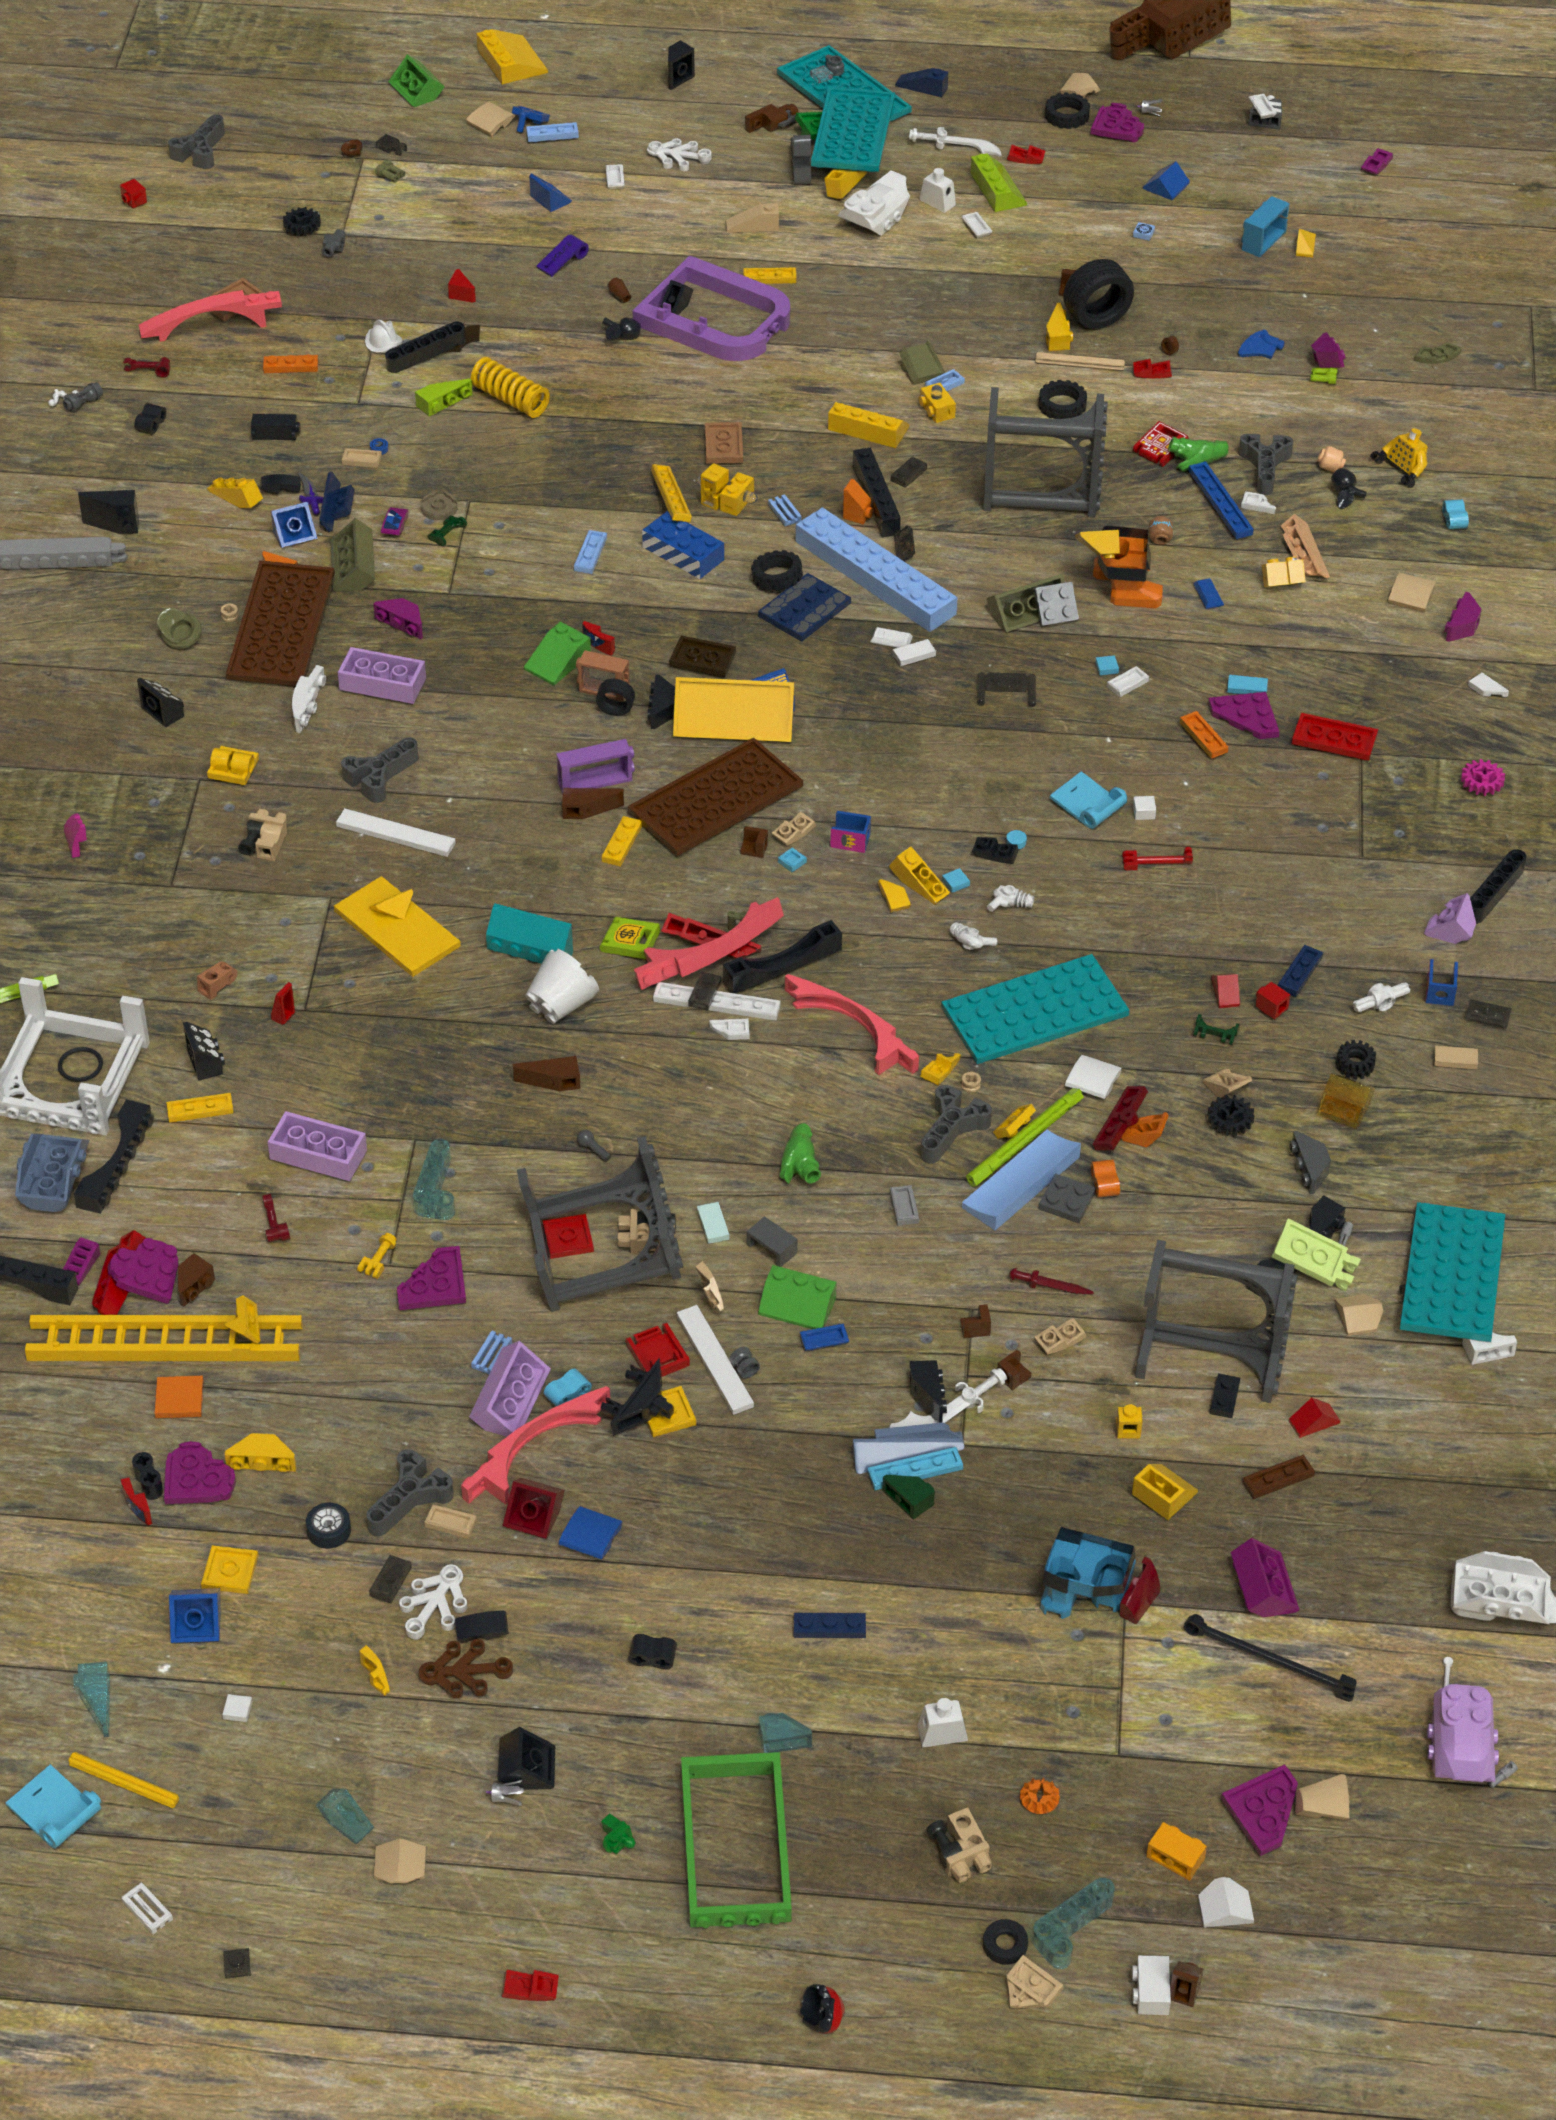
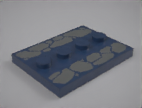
M807 573L801 577L800 582L797 581L795 586H790V588L783 591L758 611V617L802 642L850 605L851 597Z

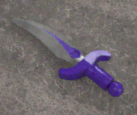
M298 473L303 482L304 493L308 496L300 495L299 500L303 503L308 502L311 505L313 514L318 515L320 513L318 504L323 503V497L318 496L314 484L306 476Z

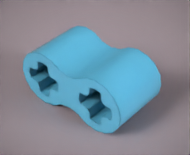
M1463 499L1444 500L1442 511L1446 519L1447 528H1468L1469 518Z
M574 1368L569 1370L562 1378L550 1382L544 1389V1396L556 1407L590 1392L592 1384Z

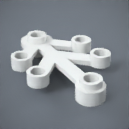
M676 138L664 144L659 141H652L647 147V152L652 156L658 157L665 169L673 167V160L665 154L670 155L679 164L680 171L689 170V162L682 157L698 159L702 164H708L712 159V152L709 149H701L698 153H694L698 150V143L696 141H690L682 145V141Z
M446 1565L437 1576L413 1580L411 1587L412 1592L416 1596H404L400 1599V1610L404 1613L411 1612L414 1606L427 1603L417 1618H411L406 1622L405 1630L409 1638L417 1640L424 1635V1625L437 1606L442 1617L441 1627L446 1631L455 1628V1617L451 1615L445 1598L449 1588L454 1598V1611L463 1613L467 1610V1600L463 1597L459 1586L463 1580V1573L456 1565ZM439 1585L436 1590L425 1593L426 1588ZM458 1603L464 1604L462 1606H457Z

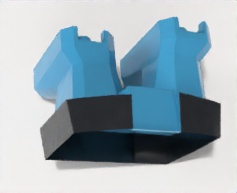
M1061 1527L1044 1569L1043 1584L1046 1586L1040 1604L1042 1612L1046 1614L1047 1611L1061 1614V1619L1069 1617L1077 1594L1092 1598V1602L1097 1608L1099 1604L1113 1607V1612L1119 1611L1120 1602L1129 1588L1135 1569L1134 1546Z

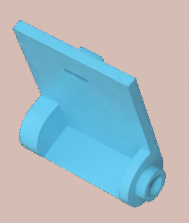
M1082 771L1049 797L1090 829H1094L1127 803V794L1123 789L1114 787L1108 792Z
M50 1764L6 1802V1806L49 1846L56 1849L101 1810V1799L94 1791L89 1792L85 1790L81 1793Z

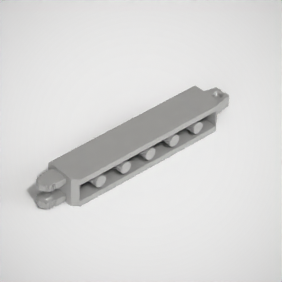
M109 537L0 540V569L112 566L113 562L126 561L128 556L125 553V543H112Z

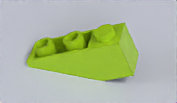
M462 379L429 384L415 391L416 407L430 417L473 395L472 380Z

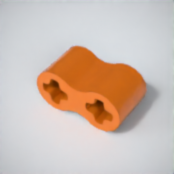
M1114 1160L1092 1161L1091 1176L1096 1187L1097 1198L1120 1195V1182Z

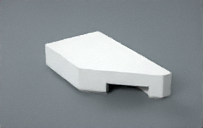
M1245 491L1241 508L1275 514L1276 507L1270 505L1264 495Z
M1480 673L1468 683L1470 688L1482 696L1495 694L1507 697L1509 694V690L1484 673Z
M748 1019L709 1020L710 1028L728 1040L750 1039Z

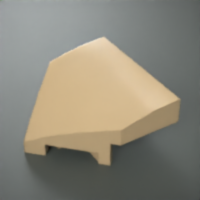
M1073 73L1060 91L1061 94L1068 92V94L1075 93L1084 98L1087 93H1096L1100 89L1089 74Z
M702 1261L696 1266V1269L704 1286V1292L711 1308L714 1309L716 1307L718 1311L724 1309L723 1298L714 1276Z
M1024 1955L1007 1974L1011 2008L1049 2007L1064 1989L1062 1983Z

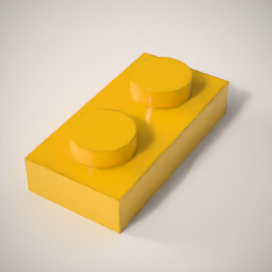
M1032 1104L1019 1106L993 1131L997 1139L1015 1136L1018 1133L1017 1129L1031 1120L1030 1116L1036 1111Z

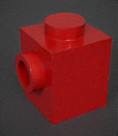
M135 178L120 184L122 200L132 209L147 203L146 189Z
M1273 982L1268 983L1265 987L1262 986L1256 993L1255 1007L1274 1020L1289 1008L1290 994Z

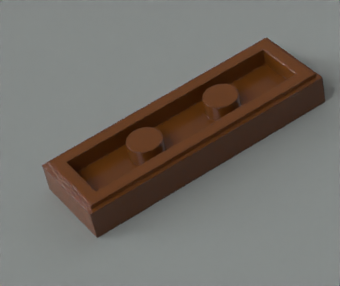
M1303 1454L1242 1478V1483L1252 1499H1256L1314 1477L1315 1471Z

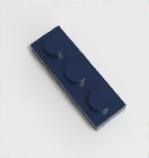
M1304 945L1278 983V986L1290 995L1297 997L1323 958V952Z
M794 1613V1638H866V1613Z

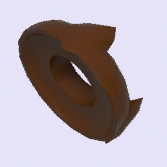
M358 139L349 140L341 146V151L346 156H361L363 145Z

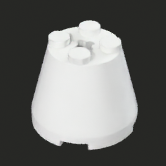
M557 949L556 952L551 950L546 955L525 997L531 1002L529 1007L536 1014L543 1013L551 1024H555L558 1020L591 1000L599 992V986L593 976H587V973L580 967L581 963L566 952Z

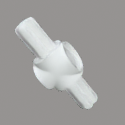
M1378 983L1370 988L1367 997L1353 1002L1354 1010L1361 1012L1372 1007L1374 1010L1386 1011L1394 1005L1396 998L1410 992L1408 983H1401L1391 987Z

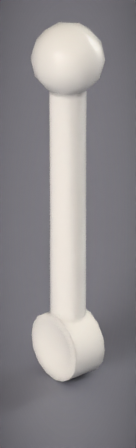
M1445 1657L1443 1660V1665L1445 1666L1444 1687L1449 1685L1450 1667L1453 1665L1451 1657Z

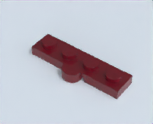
M1127 1086L1093 1142L1095 1150H1114L1127 1127L1133 1126L1139 1121L1136 1112L1148 1093L1145 1086Z

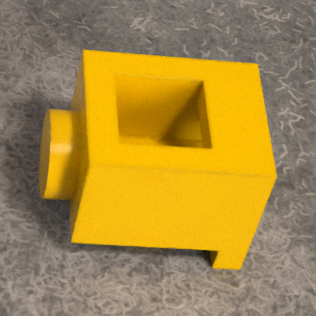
M1132 1404L1118 1407L1116 1417L1117 1439L1141 1438L1143 1422L1141 1407H1136ZM1123 1425H1135V1429H1123Z

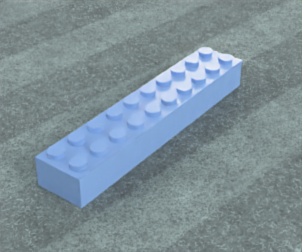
M823 507L796 524V542L927 631H933L957 615V596Z

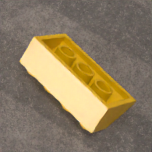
M835 402L828 412V430L892 448L898 446L910 424L903 420L848 406L843 403Z

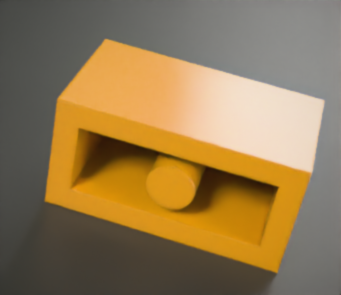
M1163 1822L1148 1843L1146 1857L1190 1881L1205 1860L1207 1846L1199 1839L1192 1838L1182 1833L1177 1827Z

